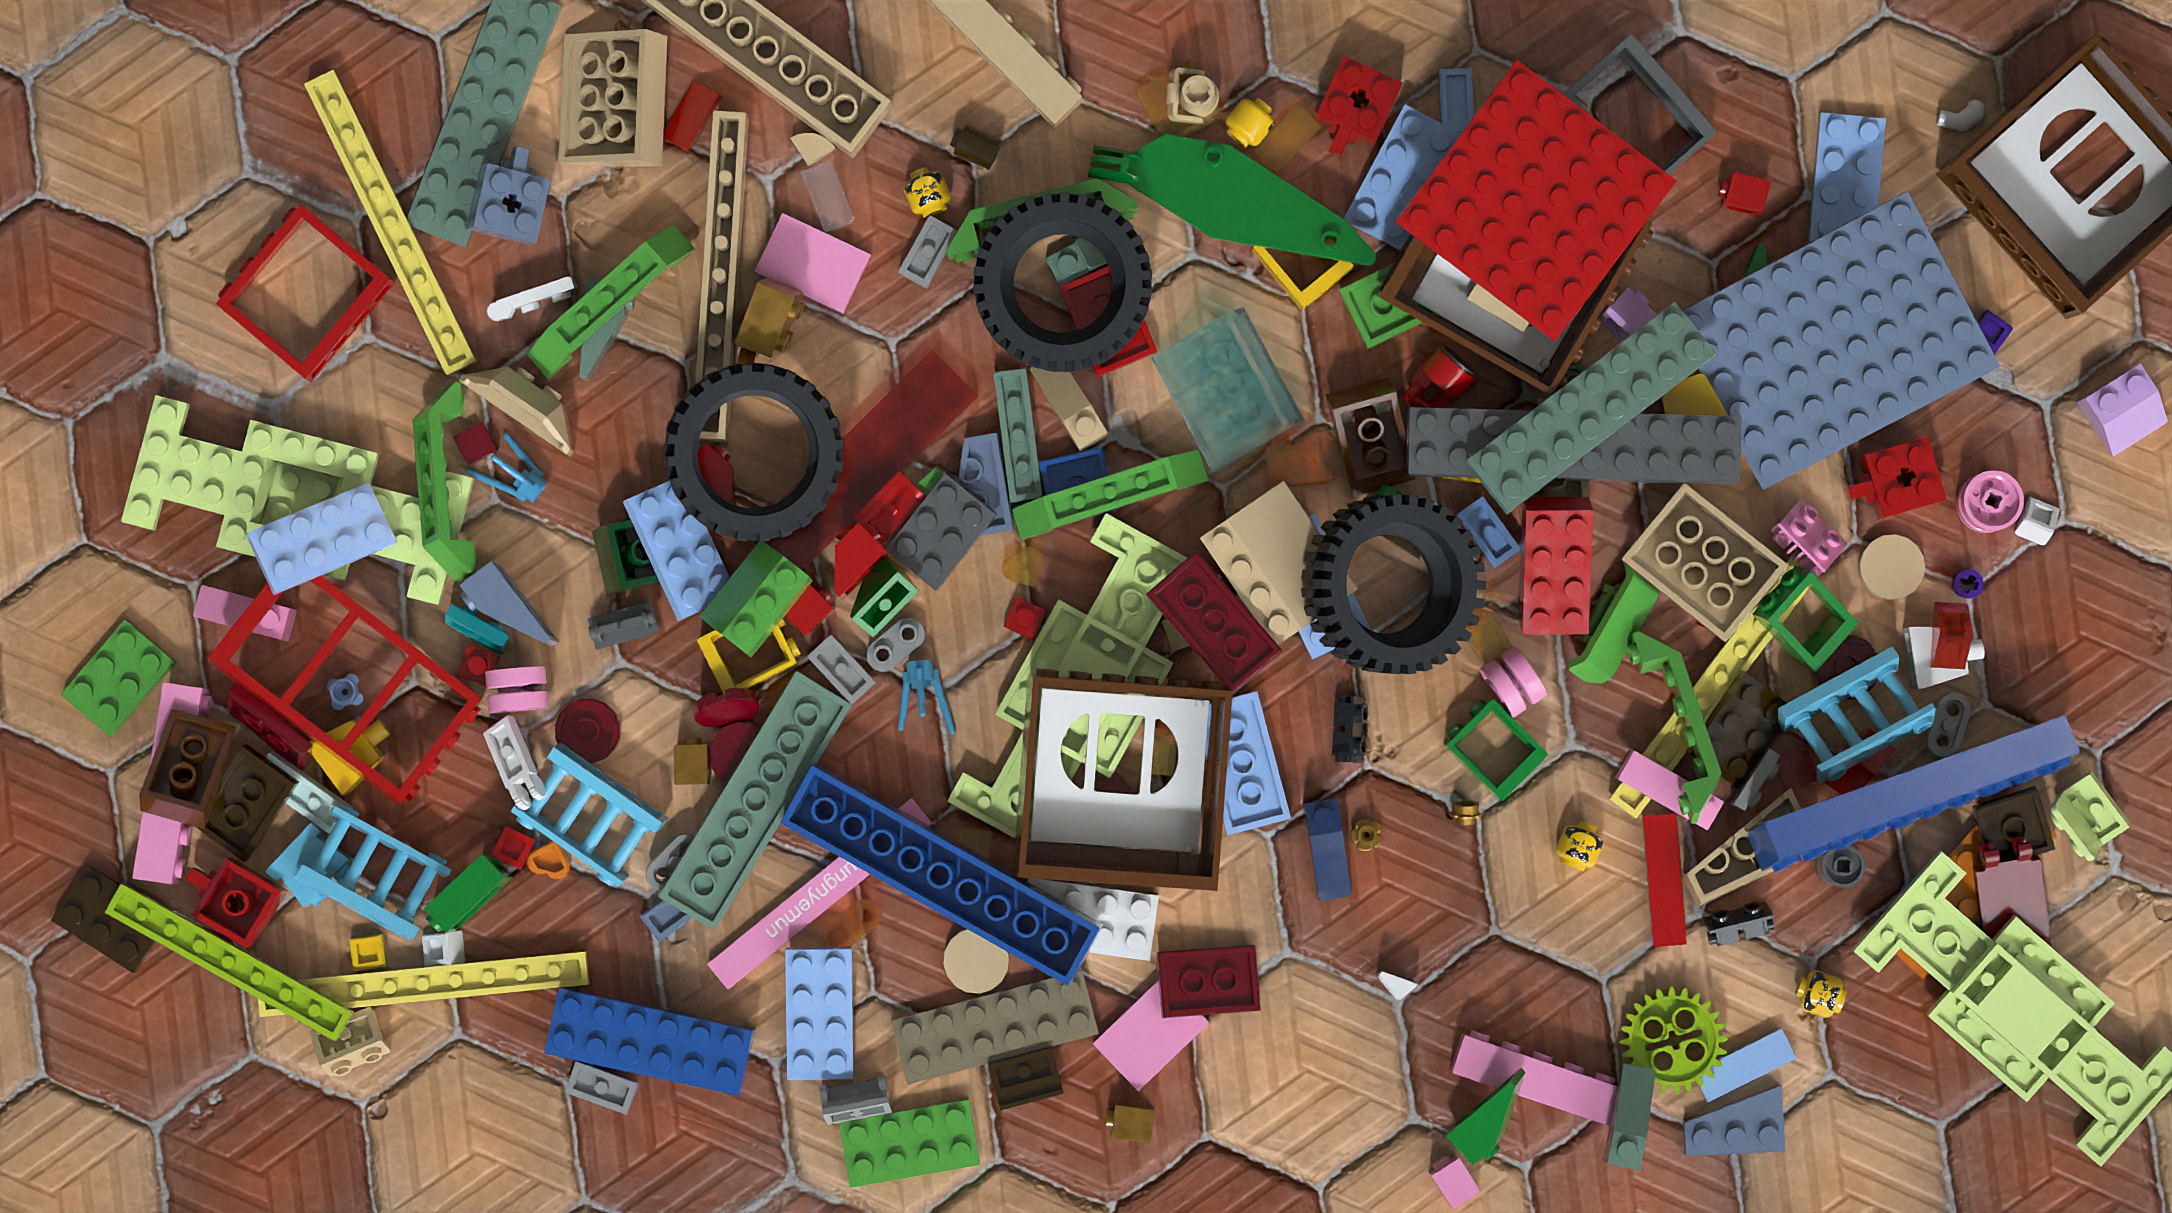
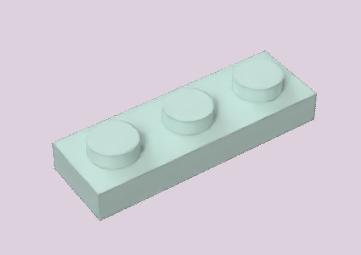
M275 751L267 755V759L299 781L286 804L328 834H330L338 820L329 815L331 808L334 806L341 808L343 804L353 809L347 802Z

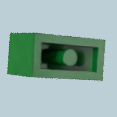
M885 556L863 579L850 617L868 634L874 637L919 590L910 577Z

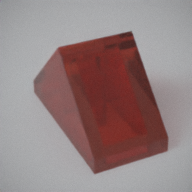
M1934 602L1930 668L1965 670L1973 639L1969 606L1965 603Z

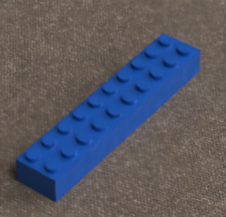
M2064 715L1769 820L1748 833L1747 836L1761 871L1773 868L1774 873H1777L1802 861L1801 857H1803L1804 862H1808L1823 856V853L1832 850V847L1834 851H1839L1863 838L1866 841L1882 835L1883 832L1894 828V830L1908 826L1913 821L1922 817L1924 819L1931 818L1943 813V810L1952 806L1954 809L1959 808L1981 796L1986 798L1995 795L2011 785L2014 788L2032 781L2031 779L2040 775L2045 777L2056 773L2061 768L2072 764L2070 758L2080 753V750Z
M820 764L811 765L780 822L1067 986L1073 982L1104 924L1026 880L1017 877L1012 872Z

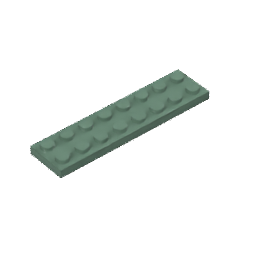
M492 0L407 216V220L412 228L468 248L474 231L466 230L479 170L481 165L486 163L497 166L501 164L561 11V5L548 0Z
M1674 302L1470 457L1466 464L1504 512L1509 514L1712 359L1716 352L1676 302Z
M794 671L657 896L715 931L778 828L811 765L817 764L852 705L798 671Z

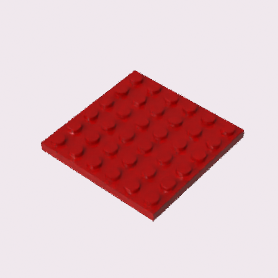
M1515 60L1396 219L1395 223L1555 342L1677 180L1521 62Z

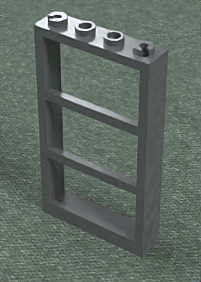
M1631 33L1562 94L1587 112L1574 96L1620 56L1692 138L1691 141L1660 167L1670 175L1718 132Z

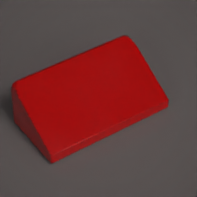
M693 81L665 128L663 139L690 153L711 118L713 111H715L721 101V94Z

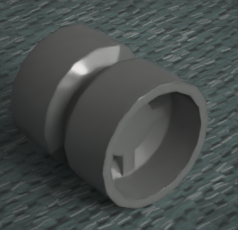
M1852 846L1839 851H1834L1832 847V850L1823 853V856L1815 859L1814 867L1816 875L1824 884L1843 888L1850 887L1859 882L1864 874L1865 863L1861 853Z

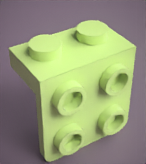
M2092 771L2060 791L2050 807L2052 812L2050 816L2054 824L2060 830L2064 829L2072 839L2070 843L2075 852L2080 857L2085 856L2088 861L2096 858L2103 844L2131 826L2130 821Z

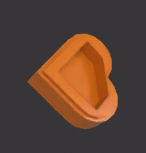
M550 841L535 849L528 856V867L536 874L547 873L553 879H561L570 872L571 864L564 849L554 841Z

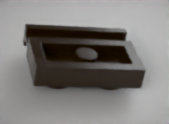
M1052 1047L988 1063L1000 1111L1064 1094Z

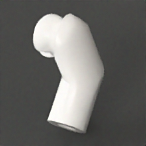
M1971 100L1968 102V106L1959 113L1941 109L1936 125L1962 132L1967 131L1983 120L1985 116L1984 105L1979 100Z

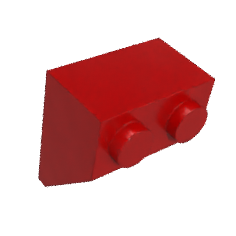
M859 522L854 527L849 523L836 536L839 542L835 545V593L842 600L863 581L885 556L889 555L887 550Z

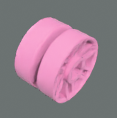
M1986 471L1969 478L1961 485L1956 496V510L1960 520L1971 530L1980 533H1991L2009 527L2019 518L2024 505L2023 492L2018 482L2009 474L2001 471ZM1988 498H1993L1994 503L1991 506L1986 505L1985 501Z
M1515 646L1500 655L1501 662L1505 667L1504 669L1494 659L1479 668L1489 689L1502 708L1512 718L1526 710V704L1522 696L1532 705L1547 696L1546 690L1537 674Z
M545 666L509 668L485 672L486 688L501 690V693L487 697L489 713L549 708L548 691L533 690V687L547 683Z

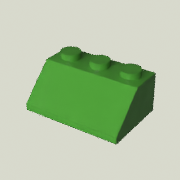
M764 541L758 542L699 617L752 658L813 580Z

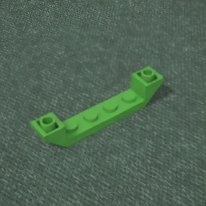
M1095 178L970 210L947 248L949 261L956 259V263H964L976 259L975 254L979 252L980 246L975 227L981 226L982 230L992 229L997 220L1006 215L1008 210L1024 203L1027 199L1032 197L1034 199L1042 196V194L1070 192V194L1088 195L1092 199H1095L1096 196H1101L1102 201L1107 206L1116 209L1128 221L1134 218V213L1139 212V206L1136 200L1102 180Z
M674 224L648 239L550 325L527 353V356L550 379L573 359L571 354L667 268L672 271L696 249Z
M454 382L439 390L412 420L422 546L454 581H461L476 573L478 563L474 541L452 540L450 537L452 523L448 513L449 490L446 487L445 477L447 461L443 453L442 439L444 427L441 422L447 423L463 414L464 397L461 394V382Z
M1199 450L1168 456L1046 495L1011 510L1022 541L1051 532L1054 528L1176 489L1179 491L1207 482L1208 478Z
M1635 632L1632 634L1631 645L1627 646L1632 665H1638L1640 674L1662 669L1665 684L1668 688H1673L1676 697L1672 700L1676 716L1678 718L1683 717L1686 728H1683L1685 743L1688 748L1693 747L1696 756L1693 759L1695 773L1698 778L1703 777L1683 783L1681 795L1677 797L1682 815L1688 814L1690 823L1694 824L1698 822L1717 788L1721 777V770L1681 652L1641 632Z

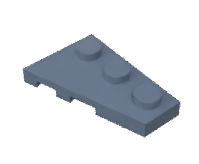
M991 433L964 438L958 477L959 482L998 513L981 536L1015 530L999 434Z
M1777 1085L1759 1094L1751 1095L1733 1104L1684 1121V1154L1686 1156L1785 1152L1782 1085Z

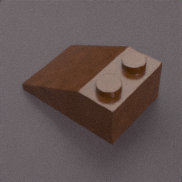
M1388 377L1325 395L1353 497L1379 490L1384 483L1393 486L1416 479L1413 476H1406L1407 437L1397 394Z
M171 709L139 794L140 811L205 829L218 793L236 726Z

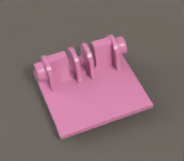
M1802 499L1793 506L1781 522H1778L1770 530L1774 535L1772 539L1782 549H1785L1791 542H1794L1786 551L1787 554H1790L1796 547L1801 549L1793 558L1794 562L1806 554L1797 564L1801 568L1811 571L1816 577L1822 572L1824 573L1847 546L1842 541L1840 534L1835 529L1830 528L1819 517L1816 509L1806 504Z

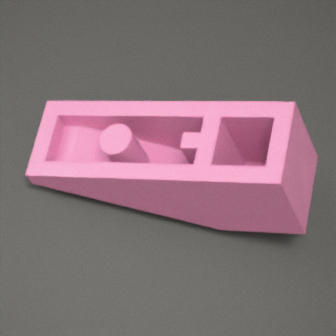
M201 585L193 617L232 627L254 598ZM274 604L252 632L289 642L297 610Z
M1631 749L1615 778L1689 820L1688 814L1682 815L1677 798L1681 795L1683 783L1689 781ZM1712 795L1701 817L1695 824L1708 830L1724 801Z

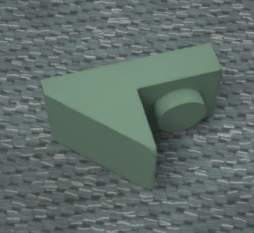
M1082 238L1074 240V244L1045 258L1059 287L1108 265L1102 253L1093 244Z

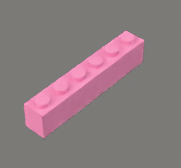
M163 682L151 762L171 709L201 717L209 715L212 705V697L208 696L209 689ZM143 812L132 879L178 884L179 878H183L186 871L187 861L183 859L184 845L188 846L190 843L191 826Z
M1471 1030L1470 1036L1461 1034L1450 1072L1497 1088L1517 1070L1522 1068L1526 1073L1518 1093L1519 1096L1610 1126L1618 1088L1617 1085H1614L1616 1078L1598 1072L1595 1078L1584 1075L1583 1067L1569 1062H1565L1564 1068L1551 1064L1553 1057L1534 1051L1532 1057L1520 1053L1521 1046L1503 1041L1502 1045L1498 1046L1489 1043L1490 1036Z

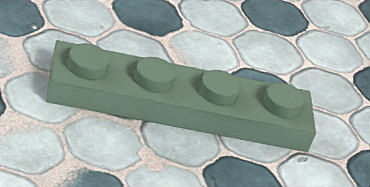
M1026 368L993 372L1010 503L1036 500L1042 497Z

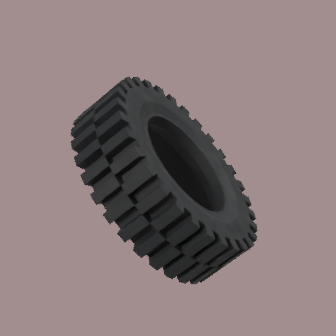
M1060 192V194L1047 193L1034 199L1032 197L1017 207L1014 206L1008 210L1006 215L1000 217L992 230L987 233L983 245L979 249L976 266L974 267L973 284L978 312L986 329L999 346L1020 362L1051 372L1085 370L1101 364L1119 353L1132 340L1142 325L1152 294L1150 259L1144 248L1143 241L1140 235L1133 229V225L1124 219L1116 209L1107 206L1105 202L1089 198L1088 195L1070 194V192ZM1060 234L1077 236L1093 244L1105 257L1112 276L1111 296L1103 313L1087 327L1066 333L1052 332L1034 324L1019 307L1014 292V275L1023 254L1037 241Z
M1414 495L1370 496L1363 498V501H1353L1347 504L1349 509L1337 510L1332 514L1336 520L1325 521L1320 527L1326 532V535H1315L1311 541V544L1317 546L1318 550L1317 552L1306 553L1304 561L1311 562L1313 565L1312 570H1302L1301 579H1310V588H1301L1302 598L1312 599V605L1304 606L1306 616H1317L1318 620L1310 624L1313 632L1325 633L1319 641L1324 647H1335L1331 654L1336 658L1347 659L1346 664L1361 668L1363 671L1386 674H1416V671L1433 669L1432 664L1442 665L1448 661L1445 654L1456 655L1462 649L1456 641H1468L1472 633L1465 629L1466 626H1477L1481 618L1472 614L1474 608H1484L1485 599L1476 598L1477 590H1486V581L1477 580V573L1484 572L1485 566L1484 562H1474L1473 556L1481 554L1479 546L1467 545L1466 543L1474 537L1469 529H1457L1463 521L1458 516H1447L1450 510L1445 506L1434 505L1435 501L1428 498H1418V496ZM1392 535L1409 542L1422 556L1429 574V594L1421 614L1413 623L1397 632L1383 634L1366 628L1355 619L1347 596V574L1352 557L1360 545L1377 536Z

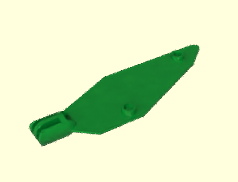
M1164 134L1133 152L1097 145L1093 147V154L1095 155L1091 157L1090 165L1092 168H1089L1088 177L1128 184L1210 238L1362 265H1372L1376 260L1375 252L1346 220L1231 145ZM1327 239H1334L1336 244L1334 246H1327L1324 242Z

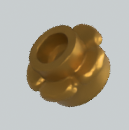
M1470 800L1454 801L1453 810L1449 813L1450 817L1455 818V822L1460 825L1475 824V819L1482 817V813L1479 812V803Z
M1361 819L1355 823V828L1350 832L1351 841L1357 844L1358 849L1370 851L1371 848H1377L1381 844L1383 837L1380 832L1382 828L1374 820ZM1364 832H1369L1370 836L1365 838Z

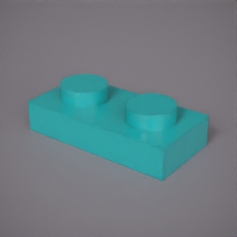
M451 604L445 614V625L503 656L509 646L507 631L495 622L490 621L487 624L478 619L477 613L466 606L458 608Z

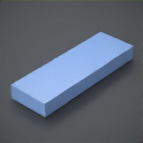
M1779 1028L1717 1059L1721 1062L1722 1067L1712 1065L1710 1070L1715 1077L1711 1078L1704 1074L1701 1076L1704 1086L1701 1087L1699 1085L1706 1101L1710 1102L1796 1059V1056L1783 1030Z

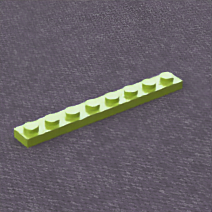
M124 883L120 884L105 911L106 914L334 1041H338L353 1014L352 1010Z

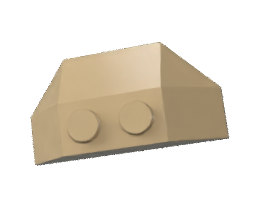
M509 367L466 374L462 375L458 380L569 457L574 453L566 406L559 402L562 396L547 385L543 390L532 383L535 377L521 367H518L516 372Z

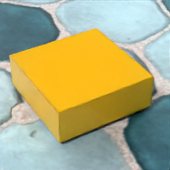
M383 934L349 939L353 971L388 966Z

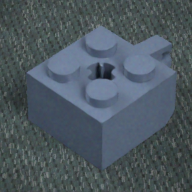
M518 146L513 147L510 162L503 161L502 166L489 163L481 165L466 230L525 245L537 243L551 179L532 175V168L526 167L529 149ZM510 198V202L514 204V209L507 212V206L502 204V202Z

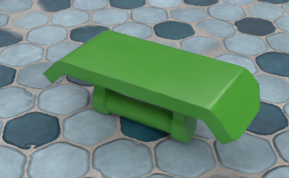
M1624 563L1626 578L1619 590L1608 584H1605L1601 590L1603 593L1589 615V634H1576L1575 639L1587 646L1581 656L1568 662L1569 671L1587 683L1602 684L1613 677L1628 651L1627 646L1631 645L1632 634L1640 630L1659 595L1658 588L1626 563Z

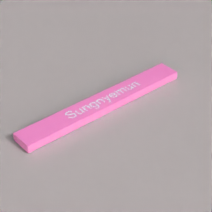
M913 798L898 808L928 826L933 824ZM838 857L707 965L729 990L870 874Z

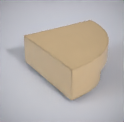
M801 133L790 138L808 167L836 150L828 139L818 134Z

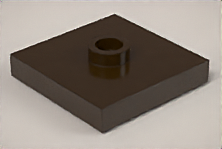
M2036 786L1972 806L1982 843L1993 842L1994 849L1997 848L1999 851L2000 862L2014 859L2013 837L2025 835L2026 842L2031 843L2032 855H2040L2055 850Z

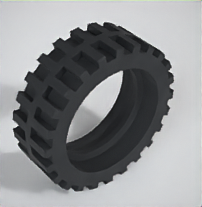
M763 363L734 364L705 375V378L698 383H694L681 401H678L666 427L665 443H663L665 470L675 496L684 508L702 525L722 536H728L736 540L770 541L769 539L780 536L783 538L791 535L792 531L800 527L804 528L811 523V519L818 512L822 513L826 508V502L831 494H835L837 490V480L840 471L843 472L842 449H845L844 439L841 438L840 423L830 408L831 404L808 380L803 379L795 372L775 365ZM764 396L781 402L799 418L808 437L809 462L803 479L790 495L770 506L747 508L725 501L709 487L699 467L697 449L704 424L720 406L739 397Z

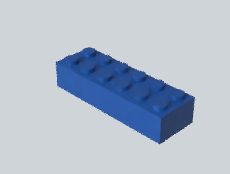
M561 987L558 989L544 1054L739 1096L742 1093L756 1029Z

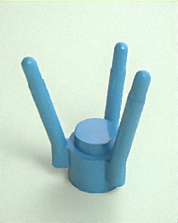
M504 433V439L531 472L524 469L520 473L497 455H492L491 459L516 479L513 485L518 489L471 468H467L466 473L514 495L522 502L528 499L533 503L548 484L543 479L545 473L535 466L509 433Z
M932 660L907 662V672H902L903 689L898 730H904L910 684L912 689H917L919 715L924 717L926 714L924 689L930 688L932 681L949 733L954 734L956 731L939 680V669H933Z

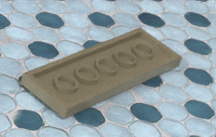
M1082 970L1078 971L1069 986L1052 977L891 1020L907 1084L1099 1034Z

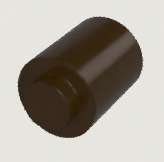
M966 124L963 130L960 128L956 129L950 146L955 148L954 155L990 170L997 157L1002 140Z

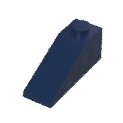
M1337 798L1302 804L1319 901L1352 896Z

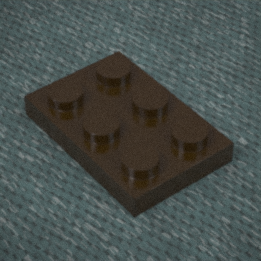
M1741 670L1705 722L1721 770L1720 778L1737 789L1741 787L1781 728L1778 723V708L1787 704L1748 673ZM1693 747L1687 748L1685 752L1696 758Z
M245 744L240 748L222 776L205 829L196 828L245 862L249 860L299 784V781L254 748Z
M86 865L51 921L130 972L137 973L156 941L105 913L120 884L93 866Z

